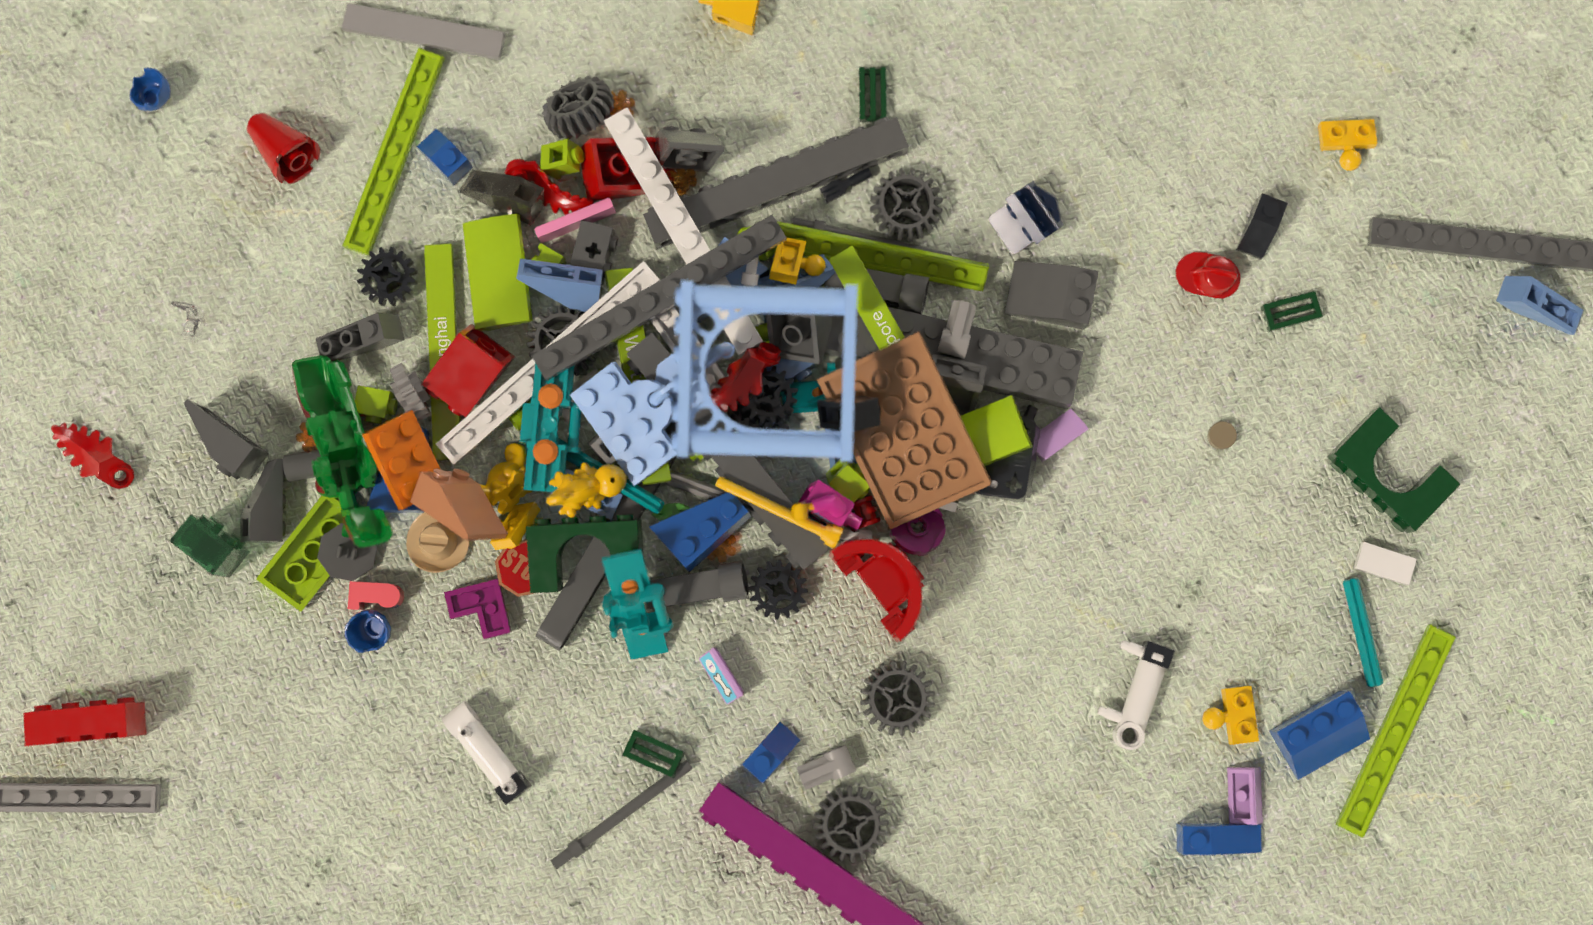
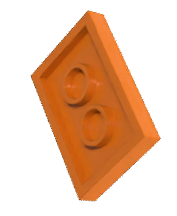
M409 410L362 434L398 510H403L413 505L410 501L421 472H433L434 469H440L413 410Z

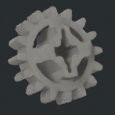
M402 362L390 368L392 378L394 379L390 386L405 412L413 410L419 421L430 416L431 411L426 402L431 400L426 392V388L421 384L422 381L415 371L409 373Z

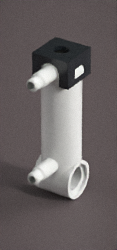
M1124 640L1121 642L1120 648L1128 653L1137 655L1139 663L1123 710L1120 712L1109 707L1100 706L1098 714L1118 723L1113 729L1112 734L1116 745L1123 749L1134 750L1139 748L1144 742V732L1164 673L1170 667L1175 650L1150 641H1144L1142 645ZM1130 727L1135 733V738L1132 742L1125 743L1122 733L1126 728Z
M463 701L442 717V722L468 751L494 785V791L505 805L511 803L532 786L523 773L518 771L482 725L476 712L466 701Z

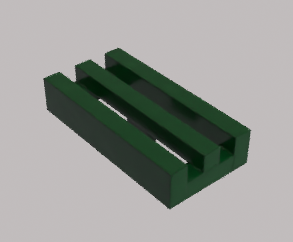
M859 67V122H876L881 118L887 117L886 67H870L868 69ZM865 75H870V115L865 116ZM875 75H880L881 115H876Z
M1315 291L1261 306V310L1265 315L1264 320L1268 325V332L1323 317ZM1310 299L1312 303L1274 314H1271L1270 311L1274 308L1290 305ZM1314 310V314L1276 324L1273 321L1282 317Z
M633 730L622 756L674 779L675 772L679 768L680 761L684 757L685 752ZM639 738L675 754V759L668 758L635 742ZM632 748L670 764V770L632 754Z

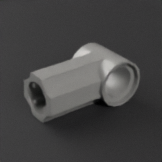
M953 300L946 329H943L937 352L965 359L971 337L969 332L975 315V305L962 300Z
M846 745L824 753L822 757L796 767L805 790L828 780H837L856 772Z

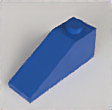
M1176 823L1177 852L1182 855L1262 853L1261 824Z

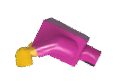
M820 480L809 484L799 502L793 504L791 508L792 519H808V517H811L825 526L827 524L831 526L835 524L839 527L844 526L854 533L863 520L851 512L854 506L851 500Z

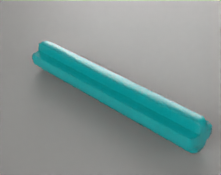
M1358 578L1347 579L1343 581V586L1368 687L1380 686L1383 684V678L1360 581Z

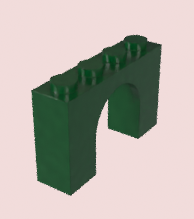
M1378 407L1371 410L1327 457L1332 461L1330 464L1334 470L1349 477L1352 480L1350 483L1355 490L1361 494L1365 493L1372 500L1371 504L1376 510L1381 513L1385 512L1392 519L1391 523L1400 532L1405 531L1406 533L1415 532L1461 484L1441 465L1432 467L1407 492H1394L1383 486L1377 479L1374 471V457L1379 447L1398 429L1399 425Z
M633 514L617 515V520H606V515L589 516V521L579 522L578 517L561 518L562 523H551V518L534 519V524L526 526L530 593L559 592L563 589V550L566 544L577 535L596 537L605 544L610 556L641 549L644 558L642 519H634Z

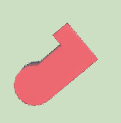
M353 581L349 583L347 609L364 610L365 603H377L382 607L397 608L404 601V592L398 585Z

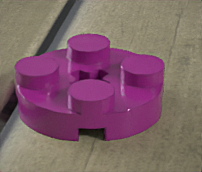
M937 508L890 529V538L904 552L912 555L926 556L941 544L945 536L946 525H944L943 515ZM919 521L923 524L922 529L925 531L923 533H915L910 524H917Z

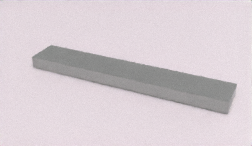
M347 3L342 25L344 32L495 60L501 59L505 40V33L501 31Z
M0 783V812L158 813L160 812L161 784Z

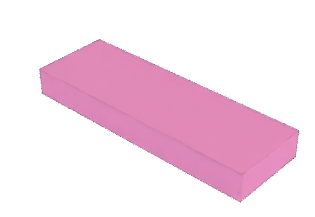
M606 198L535 227L534 230L539 241L543 244L579 229L581 220L594 223L616 214L611 199Z

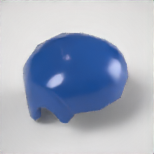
M147 67L144 68L142 76L133 77L130 101L139 110H158L170 99V84L157 69Z
M364 610L350 618L345 625L344 636L350 647L359 653L379 650L388 642L391 637V626L384 614L376 610Z

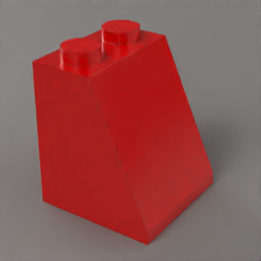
M470 324L457 334L421 384L426 388V392L430 396L443 400L448 404L450 411L458 416L463 415L466 418L481 402L515 356L483 331L475 330V325Z

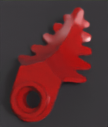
M515 159L506 165V179L516 184L534 182L542 205L546 207L549 203L555 214H558L559 208L562 209L564 215H567L569 210L575 212L594 204L593 199L580 198L579 195L571 196L570 192L560 190L559 186L554 184L549 176L540 169L536 161L526 162L523 159Z
M768 342L760 343L759 347L747 348L742 358L728 365L726 372L729 376L718 380L717 384L720 387L710 391L712 393L710 396L715 405L722 412H727L728 406L732 411H736L738 409L737 401L747 406L750 403L749 393L757 396L762 391V371L764 368L779 364L781 360L780 349Z
M62 423L60 426H51V431L54 433L52 438L54 440L59 439L56 446L59 448L66 447L62 454L66 457L74 455L70 465L72 467L82 465L79 473L81 477L96 476L99 480L116 489L126 488L132 483L134 470L128 463L112 454L111 437L107 436L100 441V432L98 430H94L87 436L88 428L82 426L77 431V425L74 423L69 428H67L66 423ZM116 472H124L122 477L115 478Z

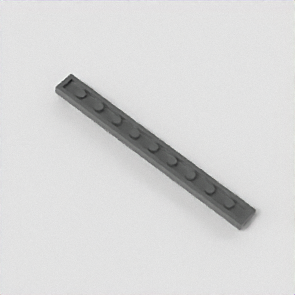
M770 215L532 355V358L545 380L548 381L676 306L675 292L676 287H681V281H693L696 285H711L783 243L787 238L774 216Z
M1372 217L1369 223L1368 246L1593 272V242Z

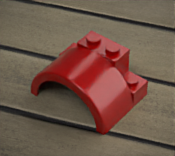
M857 539L845 541L830 551L829 556L845 577L855 571L888 613L880 622L896 642H901L915 629L914 626L920 615L922 587H924L921 581L925 579L916 566H913L903 549L897 545L893 546L891 542L887 544L873 539ZM864 554H873L865 562L861 560ZM908 599L907 609L904 608L901 611L898 606Z

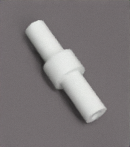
M759 257L747 263L746 272L742 273L741 284H744L743 286L758 285L759 274L756 273Z

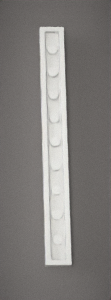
M625 108L605 119L604 123L685 264L687 265L709 252L708 245L629 109ZM726 276L711 284L731 286ZM714 308L720 316V320L728 317V310L720 312L719 308ZM735 309V312L737 313L742 309ZM748 315L733 321L724 328L739 357L745 353L747 348L757 347L763 342Z
M643 261L549 345L648 288L660 279ZM534 359L530 360L436 443L454 465L458 464L523 406V403H527L532 398L535 372Z

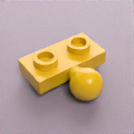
M1374 119L1320 121L1318 125L1320 150H1344L1339 158L1340 166L1344 170L1353 171L1361 165V155L1355 149H1373L1377 145Z
M786 237L787 240L776 248L769 279L796 284L800 268L805 269L806 273L810 276H819L825 271L826 263L819 255L803 258L806 241Z
M536 502L515 505L504 522L500 520L507 532V536L504 539H491L490 543L495 550L513 549L522 542V537L526 533V526L534 524V519L541 510Z
M1241 686L1221 689L1224 712L1215 707L1208 708L1202 716L1204 725L1209 729L1216 730L1226 723L1229 745L1258 742L1259 736L1252 687Z

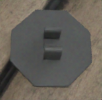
M341 523L321 537L317 558L330 577L354 581L373 568L377 545L368 547L356 546L350 538L342 536L344 523Z

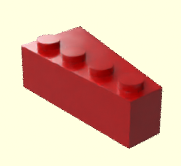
M134 697L117 698V704L108 705L107 699L89 701V706L79 707V702L62 703V709L52 710V705L34 706V712L23 713L25 746L146 735L145 702H135Z

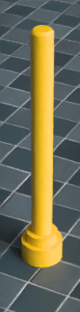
M721 476L715 484L716 487L821 536L820 539L825 541L824 544L833 549L836 547L843 532V528L835 524L833 526L828 524L824 526L809 518L792 519L790 509Z

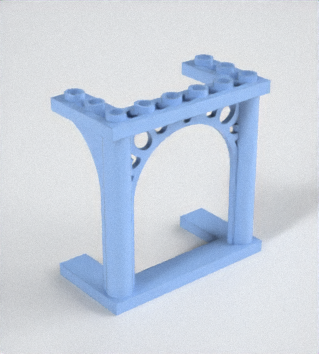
M681 281V287H676L675 303L680 307V317H675V334H680L679 346H674V363H679V375H674L673 392H678V404H673L672 420L677 421V433H672L671 445L672 450H677L676 457L695 456V454L826 457L840 458V461H852L857 285H845V289L696 285L693 281ZM714 308H719L720 312L728 310V317L720 320V316ZM735 309H742L737 313L735 312ZM707 313L714 319V330L707 332L698 326L697 316L699 314ZM757 313L844 315L841 432L752 429L739 425L726 417L713 402L705 379L707 354L717 335L733 321ZM694 331L704 336L705 343L702 347L695 345V342L698 343V338L694 335ZM693 353L699 358V360H693ZM696 365H699L702 369L699 374L693 371ZM692 379H698V381L692 385ZM696 392H701L703 394V402L692 408V404L697 399V396L694 397L693 395ZM703 408H709L713 412L711 421L705 426H697L694 423L696 413ZM718 420L724 422L725 430L717 428V432H711ZM734 428V429L738 430L739 432H731V431H732V429Z

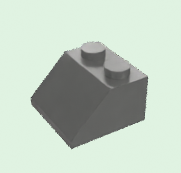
M766 313L769 343L780 349V357L782 359L816 364L822 362L832 327L831 315Z

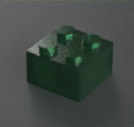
M190 514L169 540L214 576L230 578L250 553L244 547L246 543H240L239 536L234 533L230 535L223 531L224 525L212 516L209 518L204 514L201 517Z

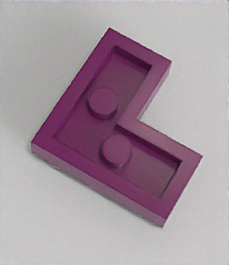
M498 579L444 592L450 619L477 613L483 639L512 633L502 588L499 585Z

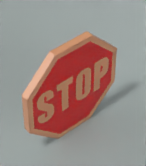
M525 539L513 549H503L495 560L499 585L517 597L535 594L530 593L527 539Z

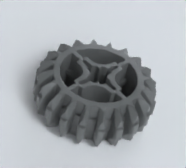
M586 76L584 79L578 77L576 81L572 82L569 80L568 84L561 85L559 90L552 92L553 96L546 99L547 103L543 105L544 111L542 115L546 126L553 135H557L559 139L564 137L571 139L573 136L578 139L580 135L585 134L587 136L588 132L596 131L597 126L605 124L604 119L611 116L610 112L614 110L613 104L615 101L608 85L603 80H599L598 77L591 78L590 76Z
M903 168L899 169L898 177H896L893 171L889 172L890 181L881 177V186L875 185L873 188L877 195L870 196V202L876 204L870 207V213H878L873 217V222L878 223L882 221L879 231L882 232L889 228L887 234L889 238L893 236L894 232L898 233V241H902L903 234H907L909 242L913 241V233H916L920 239L923 238L924 232L922 228L931 233L933 227L930 223L938 224L939 218L936 215L942 214L943 210L941 207L936 206L943 201L942 197L935 196L940 191L939 187L930 189L934 180L930 178L924 182V172L915 177V169L913 168L910 169L909 175H905ZM911 186L915 189L911 192H903L900 188L896 189V187ZM888 193L892 196V201L896 205L890 215L886 213L884 208V199ZM922 195L925 196L928 203V212L924 217L917 206V202ZM905 200V204L906 200L910 201V209L906 207V209L902 208L900 210L902 201ZM906 217L913 222L916 221V223L900 224L896 221Z
M558 305V313H555L551 307L547 309L550 316L545 317L544 314L539 313L538 317L542 322L539 324L536 321H532L531 323L537 329L536 332H527V335L534 340L526 342V346L528 348H535L529 352V357L532 358V355L543 349L542 341L544 335L553 341L555 337H558L585 312L579 310L574 315L575 309L568 308L567 313H565L563 305ZM558 322H570L569 325L566 324V326L561 330H553L550 328L552 325ZM591 355L575 364V376L580 375L579 366H582L585 371L589 369L585 363L587 359L594 363L596 358Z
M893 660L890 661L891 670H887L885 664L882 663L880 664V669L883 673L879 675L873 669L871 674L875 677V680L864 679V682L871 686L869 690H860V693L868 695V699L860 700V704H869L870 708L864 710L863 714L866 716L873 713L874 717L869 721L871 725L875 724L878 720L881 722L878 726V731L882 732L887 725L889 726L888 734L892 736L894 728L899 727L900 736H904L905 726H908L909 731L914 733L915 728L912 723L916 721L919 726L923 727L925 724L920 719V716L931 717V714L924 710L926 706H935V703L927 701V697L935 696V692H926L925 688L931 686L932 682L929 680L922 683L921 679L926 675L924 671L920 672L917 676L914 674L917 670V665L913 664L910 670L907 671V662L902 661L900 669H896V662ZM895 674L904 675L902 682L896 688L890 689L880 684L888 676ZM912 680L920 692L919 705L911 701L907 696ZM903 685H905L902 690V698L910 703V706L905 703L902 705L898 703V706H894L890 711L893 706V699L885 693V690L890 693L893 691L897 693V690H901ZM875 691L884 695L888 700L883 716L875 706ZM905 707L915 712L906 720L891 721L892 716L899 708Z
M848 785L846 788L847 794L842 795V791L838 787L836 788L837 798L834 799L830 793H827L826 797L830 803L827 805L822 801L819 802V806L825 811L824 813L819 811L814 813V816L822 819V822L813 823V828H822V832L817 833L815 837L817 840L825 837L826 841L821 844L823 850L829 845L832 846L829 856L833 857L837 851H840L839 861L843 862L845 855L850 854V861L854 863L856 853H860L863 861L866 860L865 850L868 849L872 855L876 854L875 849L872 847L873 843L880 847L883 846L884 843L877 837L878 835H888V832L880 829V826L888 825L889 820L880 819L879 817L887 813L885 808L876 810V807L881 804L879 798L872 803L869 801L873 796V792L869 791L863 797L861 796L863 788L859 786L856 794H852V787ZM847 801L860 802L867 806L871 812L854 814L850 810ZM837 805H840L843 814L841 821L828 828L827 823L831 811ZM846 810L849 816L853 817V820L857 818L859 823L855 824L857 837H854L853 832L849 831V827L847 830L843 827L847 823ZM874 820V829L871 836L862 843L859 833L861 827ZM843 833L848 834L855 846L841 845L831 836Z

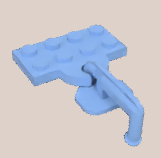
M724 342L712 347L707 354L705 370L720 358H731L735 353L734 346L729 342ZM674 353L657 366L655 380H638L631 384L616 362H612L570 394L634 486L638 485L677 455V450H672V440L664 430L672 421L673 404H678V392H673L674 375H679V363H674ZM699 365L693 368L696 374H699L702 370ZM692 379V385L695 384L698 381V379ZM706 380V385H707L708 391L710 392L709 383H708L707 380ZM696 392L693 395L694 397L697 396V399L692 404V408L703 402V394L701 392Z

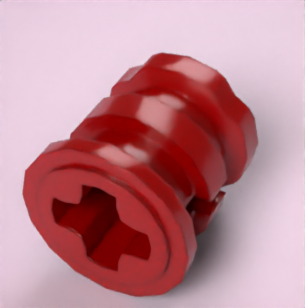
M868 496L854 502V514L863 519L858 529L881 521L880 517L876 516V506H873L871 502L874 496Z

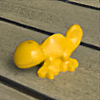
M519 443L507 445L504 453L506 461L496 464L488 473L486 484H480L492 506L499 502L498 512L501 515L511 512L521 497L532 492L524 490L527 451Z
M583 462L580 469H576L573 475H564L560 471L555 473L554 478L549 481V485L558 488L547 497L546 502L551 506L563 505L558 513L560 515L566 514L570 518H573L576 515V511L580 510L582 506L586 508L593 506L595 509H600L601 501L604 500L605 496L614 497L624 489L627 481L626 474L620 467L615 465H603L597 470Z

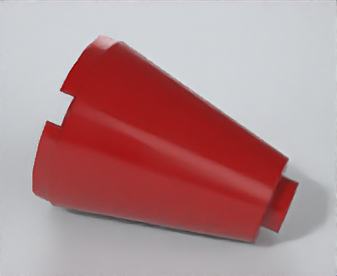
M266 113L255 114L248 120L247 132L272 174L280 183L286 181L288 184H294L302 180L313 170L311 164L314 158L318 161L320 157V147L314 139Z

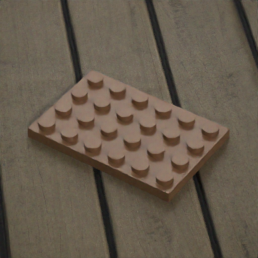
M920 331L855 361L854 396L878 398L881 426L853 432L852 452L890 529L992 484ZM843 367L817 379L826 399L842 398Z

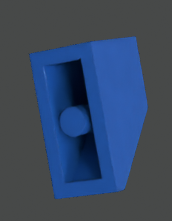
M437 129L416 146L453 185L473 168L469 160Z
M779 722L742 765L759 781L764 783L798 744L800 739L782 722Z

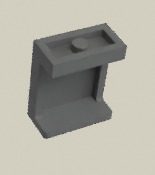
M932 354L935 365L959 415L962 416L974 411L979 394L982 392L987 366Z

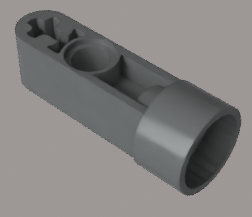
M867 269L886 305L899 307V310L923 314L929 287V277L908 273L902 276ZM836 272L824 282L823 288L845 289Z
M743 561L718 564V569L650 580L651 585L661 584L663 586V599L666 607L723 598L724 602L749 598L748 580ZM652 601L644 603L646 610L654 609Z

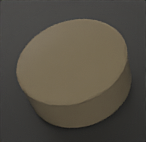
M1218 422L1210 427L1207 438L1212 447L1224 450L1235 443L1237 433L1230 423Z

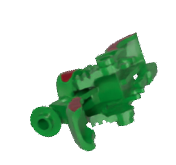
M322 355L295 360L292 362V374L300 406L307 418L306 430L309 436L312 435L321 455L317 457V460L312 461L317 493L328 498H339L344 522L342 536L350 538L356 546L368 547L389 541L393 531L382 509L370 510L369 506H358L355 493L363 488L375 486L374 475L377 465L362 436L365 431L350 390L352 382L345 363L341 361L331 362L330 358Z

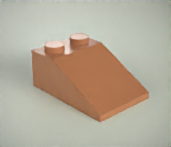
M434 469L433 472L420 473L410 501L412 504L466 541L506 538L507 532L480 484L470 478L468 472L461 469H454L453 471Z

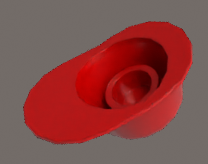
M1192 252L1185 255L1178 262L1176 279L1179 285L1187 292L1224 299L1232 296L1237 291L1240 284V272L1235 263L1224 256Z

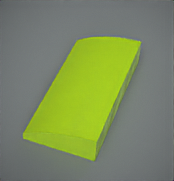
M501 215L462 223L475 330L488 332L533 321L529 287L517 280L520 259H525L520 215Z
M1012 395L960 416L984 466L1032 447Z
M321 496L256 578V580L300 612H302L330 576L317 557L321 537L339 524L344 523L339 499Z

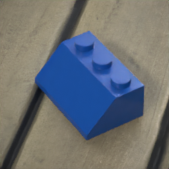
M1346 690L1336 692L1269 730L1297 780L1370 740L1364 714L1351 692Z

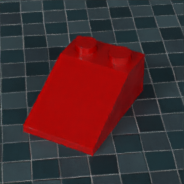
M645 137L655 154V137ZM590 138L580 147L585 156L581 167L587 199L596 201L610 198L614 200L645 194L613 138ZM663 169L673 185L670 169Z

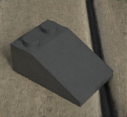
M668 126L664 127L663 130L660 129L655 136V156L663 169L708 172L724 152V145L714 133H706L705 129L694 128L690 129V131H679L678 127Z
M1014 261L1004 314L1084 330L1089 324L1099 271L1069 265Z
M186 399L184 405L211 459L218 463L216 468L228 477L232 476L237 480L242 477L250 480L269 453L205 406Z

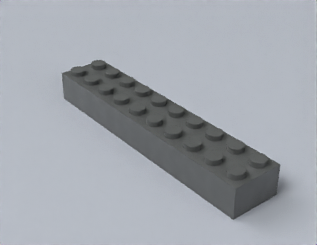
M888 307L905 337L920 331L931 356L932 354H937L987 366L982 390L1008 396L1012 395L1016 398L1065 409L1072 405L1084 351L971 326L969 332L971 337L965 359L937 352L943 329H946L948 320ZM857 309L855 361L879 350ZM831 315L832 327L824 354L843 358L844 315Z

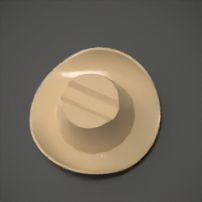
M424 512L411 524L407 534L406 546L410 559L418 568L427 572L439 573L454 568L464 559L469 548V541H466Z

